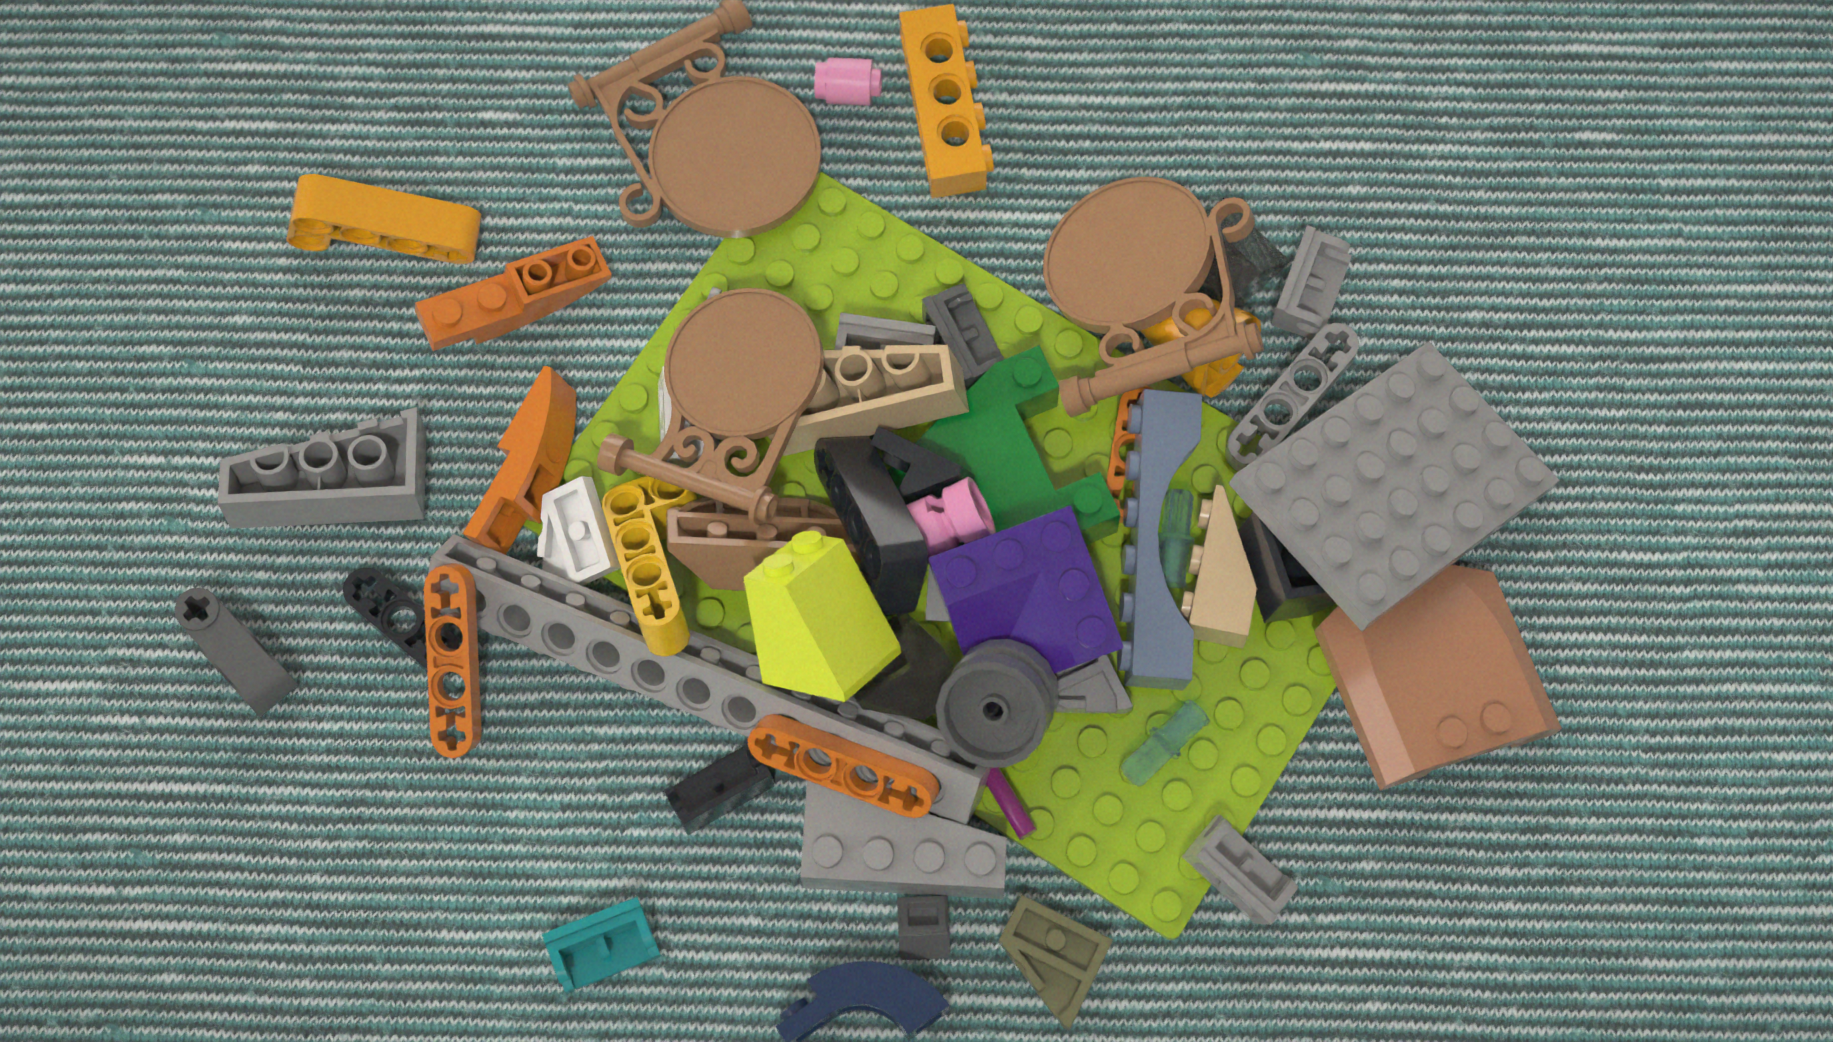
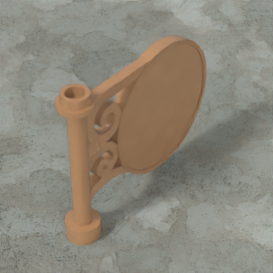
M740 288L726 291L699 304L676 328L665 355L664 377L667 391L671 398L672 412L664 439L652 454L646 455L634 451L632 439L610 433L600 446L597 457L598 468L617 476H621L629 469L748 511L749 522L752 524L770 523L777 512L779 497L772 494V489L768 486L801 414L808 407L818 390L823 374L824 352L822 342L810 317L790 298L775 291L761 288ZM685 420L692 426L684 429ZM775 433L763 462L756 472L747 477H738L729 472L727 466L729 456L738 450L746 451L747 457L743 460L737 457L732 458L731 463L733 467L741 473L753 470L759 463L760 454L756 444L751 440L764 438ZM713 438L723 441L717 446ZM698 439L703 441V453L692 466L683 468L667 462L674 452L683 461L691 462L695 460L698 456V450L692 444L687 448L686 446L692 440Z

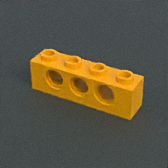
M954 4L899 12L900 38L931 199L986 190L987 172L994 171V163L990 144L982 145L979 131L985 130L986 125L982 103H973L971 89L977 88L974 62H965L963 48L969 47L966 21H957ZM935 55H943L949 58L948 61L943 63H935L929 59ZM943 96H951L956 98L957 101L953 104L945 105L939 103L937 99ZM952 137H958L965 140L966 143L954 147L946 144L945 141Z

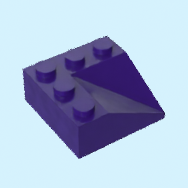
M1071 505L928 558V564L963 656L970 648L988 640L1011 639L1031 646L1048 661L1055 674L1124 648Z

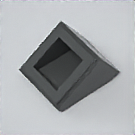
M947 895L897 898L900 958L902 960L949 957L950 936Z

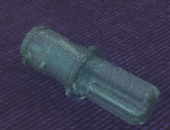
M1170 489L1166 492L1162 532L1158 533L1160 562L1168 588H1184L1186 586L1189 546L1194 545V538L1190 536L1194 497L1190 491L1183 489Z
M1188 699L1159 729L1152 727L1149 731L1151 736L1122 763L1121 770L1126 778L1138 787L1143 786L1171 758L1177 760L1181 756L1180 749L1204 726L1210 723L1206 713L1196 703Z

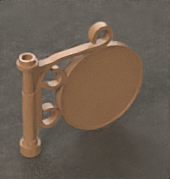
M722 0L719 2V8L713 10L712 14L629 55V59L587 80H584L579 73L573 76V82L567 84L568 90L579 109L586 106L589 109L596 107L594 97L597 99L612 125L617 142L653 200V205L649 211L643 214H634L628 210V205L634 198L643 195L642 186L640 183H635L623 190L619 197V208L623 219L633 227L644 228L654 224L662 214V206L664 205L679 221L704 234L725 238L754 236L772 230L792 218L805 205L817 185L822 162L820 138L812 116L801 101L786 89L763 79L746 76L724 77L727 68L726 59L723 51L714 43L721 40L720 35L722 34L727 35L733 32L734 35H737L752 27L751 18L742 0ZM710 56L715 58L718 64L709 72H699L692 67L691 62L700 57ZM685 66L688 78L697 85L681 94L665 109L661 93L656 88L647 84ZM631 94L654 101L656 104L654 111L645 116L636 115L629 108L624 110L626 121L632 127L645 130L654 127L648 153L651 179L619 127L620 111Z
M1134 177L1118 180L1096 189L1078 201L1062 217L1050 236L1044 254L1043 276L1047 291L1057 308L1069 321L1085 330L1106 334L1099 344V354L1107 368L1095 372L1096 377L1094 378L1086 377L1082 379L1077 375L1059 381L1060 396L1064 408L1071 418L1090 412L1091 406L1098 404L1100 400L1191 372L1195 367L1242 352L1247 360H1252L1256 358V353L1264 351L1262 337L1256 323L1248 325L1245 321L1236 323L1234 314L1235 296L1221 233L1223 219L1232 213H1242L1243 216L1236 225L1222 230L1227 242H1238L1251 233L1255 225V217L1246 201L1236 197L1226 198L1212 208L1208 217L1201 202L1182 185L1163 178ZM1214 252L1223 289V298L1218 311L1210 297L1206 294L1198 293L1210 271ZM1195 308H1205L1214 317L1205 327L1198 331L1184 323V319L1190 311ZM1172 316L1179 332L1185 337L1145 349L1136 331L1152 327ZM1123 342L1133 343L1132 347L1136 353L1120 358L1111 357V353L1117 345Z

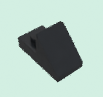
M879 426L870 442L871 445L884 452L881 458L883 463L906 473L898 489L906 505L929 494L940 497L944 487L967 477L973 480L975 478L974 474L962 466Z

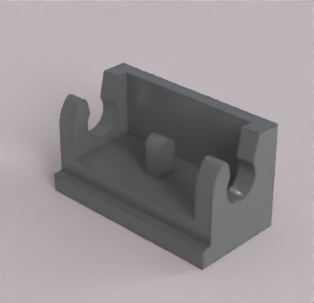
M965 284L956 285L932 297L930 295L922 299V317L926 325L936 326V344L948 345L963 368L967 392L995 363L1004 360V357Z

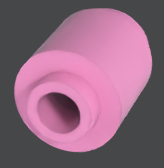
M828 58L827 62L816 63L815 99H826L827 104L871 106L873 97H881L882 69H874L873 59Z

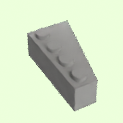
M418 408L400 411L401 416L378 422L377 418L357 423L358 428L329 435L328 431L310 435L309 441L288 447L281 443L221 459L218 505L230 528L424 519L427 433Z
M807 780L800 874L803 888L992 899L1004 898L1006 837L930 814H925L919 818L905 817Z

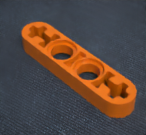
M449 563L436 567L427 575L424 582V607L431 741L437 752L444 757L457 758L477 747L481 739L482 730L475 582L473 575L466 567L457 563ZM448 577L451 583H458L459 592L451 594V596L449 591L441 590L440 582L448 579ZM449 606L450 610L460 607L461 613L453 612L441 615L440 609ZM447 622L454 623L462 631L463 641L458 649L447 647L441 639V629ZM447 672H455L464 680L465 691L461 698H453L444 690L443 678ZM465 707V711L455 715V711L445 712V708ZM455 722L456 729L465 732L466 736L465 739L456 743L455 737L447 735V729L455 726Z
M765 715L759 720L748 737V748L751 754L761 763L905 817L919 818L927 814L939 794V784L936 777L923 767L781 715ZM768 734L775 736V744L778 746L771 743V736ZM794 743H798L800 745L796 753H793V750L797 746ZM816 748L824 751L829 756L831 765L821 766L815 763L810 758L808 749ZM861 765L869 767L876 773L878 782L867 783L857 776L855 767ZM893 778L892 789H889L886 786L890 779ZM909 786L917 789L916 793L919 798L911 795V788Z

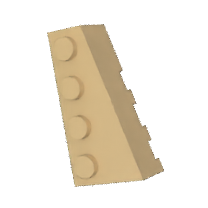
M888 345L884 350H863L861 346H842V350H823L824 367L820 385L814 398L801 414L783 455L786 456L815 449L816 442L819 439L870 436L875 434L878 426L891 431L969 412L963 368L948 345ZM775 433L768 436L771 441L773 440Z

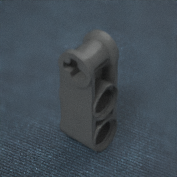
M200 587L191 588L183 592L177 599L174 610L179 624L201 647L199 650L228 682H232L231 686L260 718L298 686L269 652L266 653L267 649L238 617L235 618L208 589ZM203 608L209 616L201 622L195 614Z

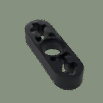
M360 568L350 573L343 584V595L352 610L427 672L426 646L419 641L424 633L426 634L425 610L373 568ZM376 583L373 588L386 603L381 611L367 597L358 601L361 596L357 589L361 584L370 587ZM400 610H409L416 615L414 627L405 634L394 633L390 630L389 626L391 617ZM443 626L440 634L443 643L447 642L446 646L451 649H458L461 646L454 634Z

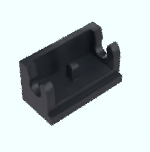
M747 742L741 748L683 781L665 788L663 793L687 835H690L775 786L769 769L751 754Z

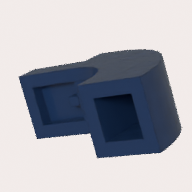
M849 962L825 969L807 979L808 986L816 998L810 1003L805 998H802L786 1008L780 1014L783 1022L778 1024L776 1029L784 1042H802L835 1018L850 1012L864 1011L876 1013L889 1019L900 1029L906 1039L910 1041L950 1012V1004L930 983L909 970L884 962Z

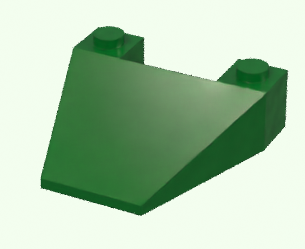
M1040 345L995 363L966 392L969 412L938 419L914 443L962 466L975 475L973 481L978 486L988 505L996 533L1070 505L1085 545L1118 531L1121 514L1101 472L1055 490L1023 423L1024 420L1053 409L1058 405L1059 385ZM890 467L888 472L897 489H899L906 473ZM960 542V543H959V546H962V545H964L965 543Z

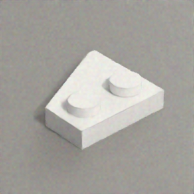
M581 476L543 494L540 517L543 529L538 538L537 556L543 557L542 570L583 586L621 568L592 477Z

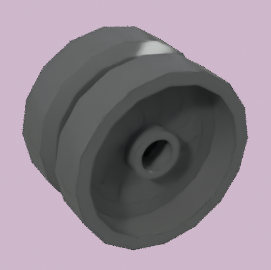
M1011 639L988 640L970 648L944 682L936 704L938 727L948 746L964 760L983 767L1011 766L1027 759L1040 745L1059 703L1058 680L1048 661L1031 646Z

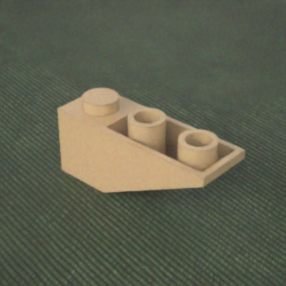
M1216 485L1212 500H1202L1197 527L1206 529L1203 546L1193 545L1188 573L1197 575L1194 592L1184 591L1180 613L1193 629L1194 639L1243 649L1249 633L1257 587L1224 486Z

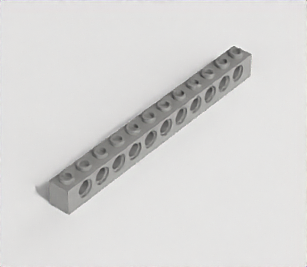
M455 534L431 556L428 574L436 567L449 563L461 564L471 572L475 582L477 627L485 629L492 635L507 638L529 647L536 653L546 654L573 665L580 671L590 672L617 683L624 689L634 690L661 701L668 707L683 710L705 719L715 726L727 728L746 737H749L751 731L765 715L776 714L923 767L936 777L939 784V794L929 811L946 820L967 825L982 798L991 767H983L964 760L948 746L941 731L854 695L846 702L763 684L757 656L690 629V640L681 652L667 657L657 656L650 652L646 646L633 606ZM449 577L440 582L441 590L449 591L450 596L459 592L458 583H451ZM449 606L440 609V612L444 615L453 612L461 613V608L458 607L450 610ZM768 734L771 736V743L778 746L775 744V736ZM794 743L797 746L793 750V753H796L797 749L800 747L798 743ZM816 748L808 749L810 758L815 763L821 766L831 765V760L824 751ZM862 765L855 767L857 776L867 783L878 782L876 773L869 767ZM893 778L890 779L886 786L889 789H892ZM909 786L911 788V795L919 798L916 793L917 789Z

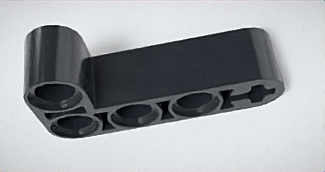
M867 435L819 439L814 449L816 473L861 560L859 570L884 616L914 612L919 601L928 567L927 546L876 448L870 444L871 439Z

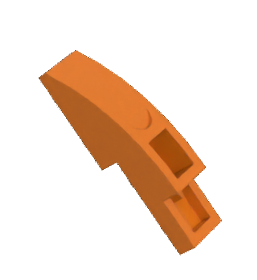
M590 236L505 264L503 274L415 302V313L433 351L474 338L476 344H480L514 331L573 303L609 281L612 274L594 237Z
M544 366L500 440L497 447L507 455V458L462 533L472 542L504 555L509 551L526 520L538 524L541 523L542 496L558 488L570 454L576 420V391L551 367Z

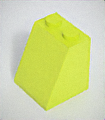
M817 531L800 532L794 535L792 540L773 555L766 557L759 566L743 577L763 684L846 702L901 654L900 644L843 539L823 536Z

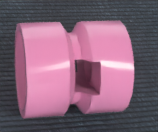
M970 477L944 487L942 497L940 498L929 494L906 505L925 540L928 558L956 548L960 542L967 544L996 533L988 505L978 486Z

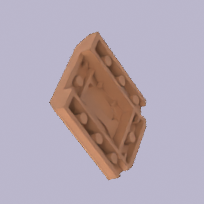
M1451 565L1363 632L1339 606L1314 630L1380 791L1424 777L1430 771L1507 746L1514 748L1554 735L1562 729L1494 572Z

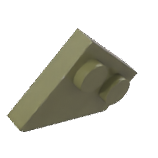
M1021 895L999 939V944L1061 1026L1070 1031L1113 939Z

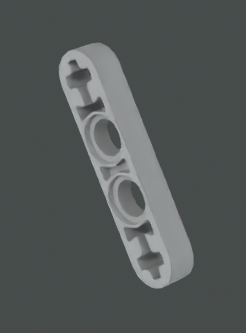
M1332 323L1323 327L1236 426L1228 438L1225 449L1227 462L1233 469L1237 471L1242 470L1287 439L1351 366L1359 349V339L1351 327L1342 323ZM1338 340L1342 341L1345 344L1343 352L1340 350L1335 352L1326 366L1321 359L1325 356L1329 343L1334 344ZM1303 370L1311 371L1319 378L1320 386L1313 391H1304L1295 384L1294 375ZM1273 404L1282 405L1290 412L1291 420L1284 425H1274L1266 419L1264 414L1265 408ZM1257 430H1259L1264 436L1259 440L1255 451L1256 455L1253 453L1247 454L1246 457L1240 455L1241 444H1249L1256 436Z

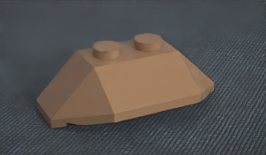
M709 497L691 501L681 508L676 506L667 509V550L712 589L746 591L743 577L759 566L766 557L773 555L791 541L794 535L803 531H817L823 536L843 539L856 564L858 565L861 562L835 509L811 499L779 498L778 509L773 520L770 523L762 522L759 525L749 522L748 511Z

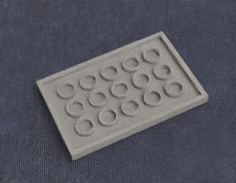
M1428 341L1237 472L1229 482V485L1363 632L1551 491L1560 480Z

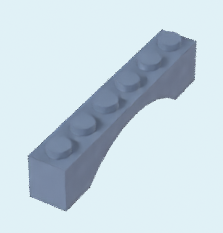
M1144 389L1136 405L1130 404L1127 432L1135 434L1134 451H1128L1125 478L1126 480H1133L1134 492L1132 493V498H1126L1123 512L1124 527H1131L1130 545H1124L1122 551L1121 572L1122 574L1129 575L1128 593L1122 592L1119 620L1120 622L1127 623L1126 641H1122L1124 648L1118 650L1117 669L1125 671L1124 686L1183 691L1192 681L1194 631L1179 612L1166 585L1159 556L1158 528L1162 503L1170 481L1175 472L1192 455L1201 440L1202 394Z

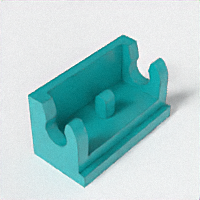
M638 897L541 934L558 981L562 984L566 994L661 957L644 908Z

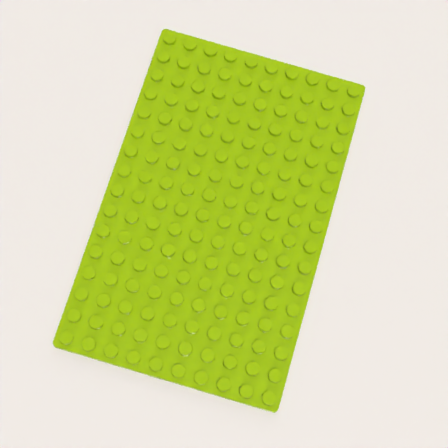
M820 171L817 185L808 201L785 223L762 234L741 238H724L571 447L558 487L581 476L592 477L602 507L604 495L611 488L646 476L629 469L621 476L600 470L597 465L600 446L610 433L632 439L634 451L646 455L652 454L660 445L658 381L665 363L667 348L676 328L694 308L707 300L712 287L721 289L722 293L740 288H761L775 291L790 298L812 320L820 336L823 350H835L840 313L926 324L922 317V299L930 295L932 297L956 285L965 284L1004 359L1040 345L1058 385L1060 380L1077 375L1082 379L1086 377L1094 378L1096 377L1095 372L1107 368L1099 354L1101 340ZM1115 348L1111 353L1113 358L1127 356ZM1167 379L1147 385L1154 390L1188 393ZM1059 392L1057 407L1023 421L1055 490L1097 472H1101L1106 482L1117 411L1123 393L1100 400L1098 404L1091 406L1090 412L1071 418L1064 408ZM1203 401L1201 440L1192 455L1175 472L1170 481L1162 503L1158 528L1160 562L1166 585L1179 612L1184 591L1194 592L1197 575L1188 573L1193 545L1203 546L1206 529L1197 527L1202 500H1212L1216 485L1224 486L1237 529L1253 513V510L1229 485L1233 476L1239 471L1233 469L1227 462L1225 449L1229 436L1239 423ZM937 420L891 430L890 432L915 443ZM1256 433V436L1249 444H1241L1239 454L1244 457L1249 453L1256 455L1255 451L1262 436ZM768 436L751 440L756 444L760 454L759 463L753 470L741 473L733 467L731 463L732 458L737 457L743 460L747 457L746 451L738 450L729 456L727 462L729 472L738 477H747L756 472L772 442ZM1134 443L1125 444L1120 448L1119 455L1124 463H1126L1128 451H1134ZM876 448L878 454L882 458L884 452ZM814 449L786 456L782 455L768 486L772 489V494L778 495L779 498L811 499L834 508L816 473ZM884 463L886 469L888 470L891 466ZM1124 478L1120 496L1113 497V499L1120 501V508L1123 510L1126 498H1131L1133 480H1126V478ZM697 494L698 499L703 498V497H706V496ZM526 520L523 524L526 529L540 536L543 529L542 521L538 524ZM1119 523L1117 533L1090 543L1086 547L1121 641H1126L1127 623L1120 622L1119 606L1122 592L1128 593L1129 575L1122 574L1121 559L1124 545H1130L1131 527H1124L1123 523ZM667 538L660 540L688 628L758 657L746 591L712 589L667 550ZM928 564L915 611L885 616L900 644L901 654L859 689L854 696L940 730L937 722V700L944 682L951 675L952 670L963 655L950 622L925 620L929 576ZM621 568L602 576V578L629 594ZM1255 598L1249 633L1243 649L1198 639L1193 640L1192 681L1183 691L1124 686L1125 671L1117 669L1118 650L1107 654L1133 705L1132 711L1125 714L1055 712L1054 718L1046 730L1040 745L1027 759L1008 767H999L1037 830L1030 836L1019 840L987 785H985L982 798L973 815L1165 939H1177L1212 885L1184 860L1182 855L1216 815H1221L1241 836L1244 834L1337 686L1314 630L1338 605H1332L1305 617L1264 623Z

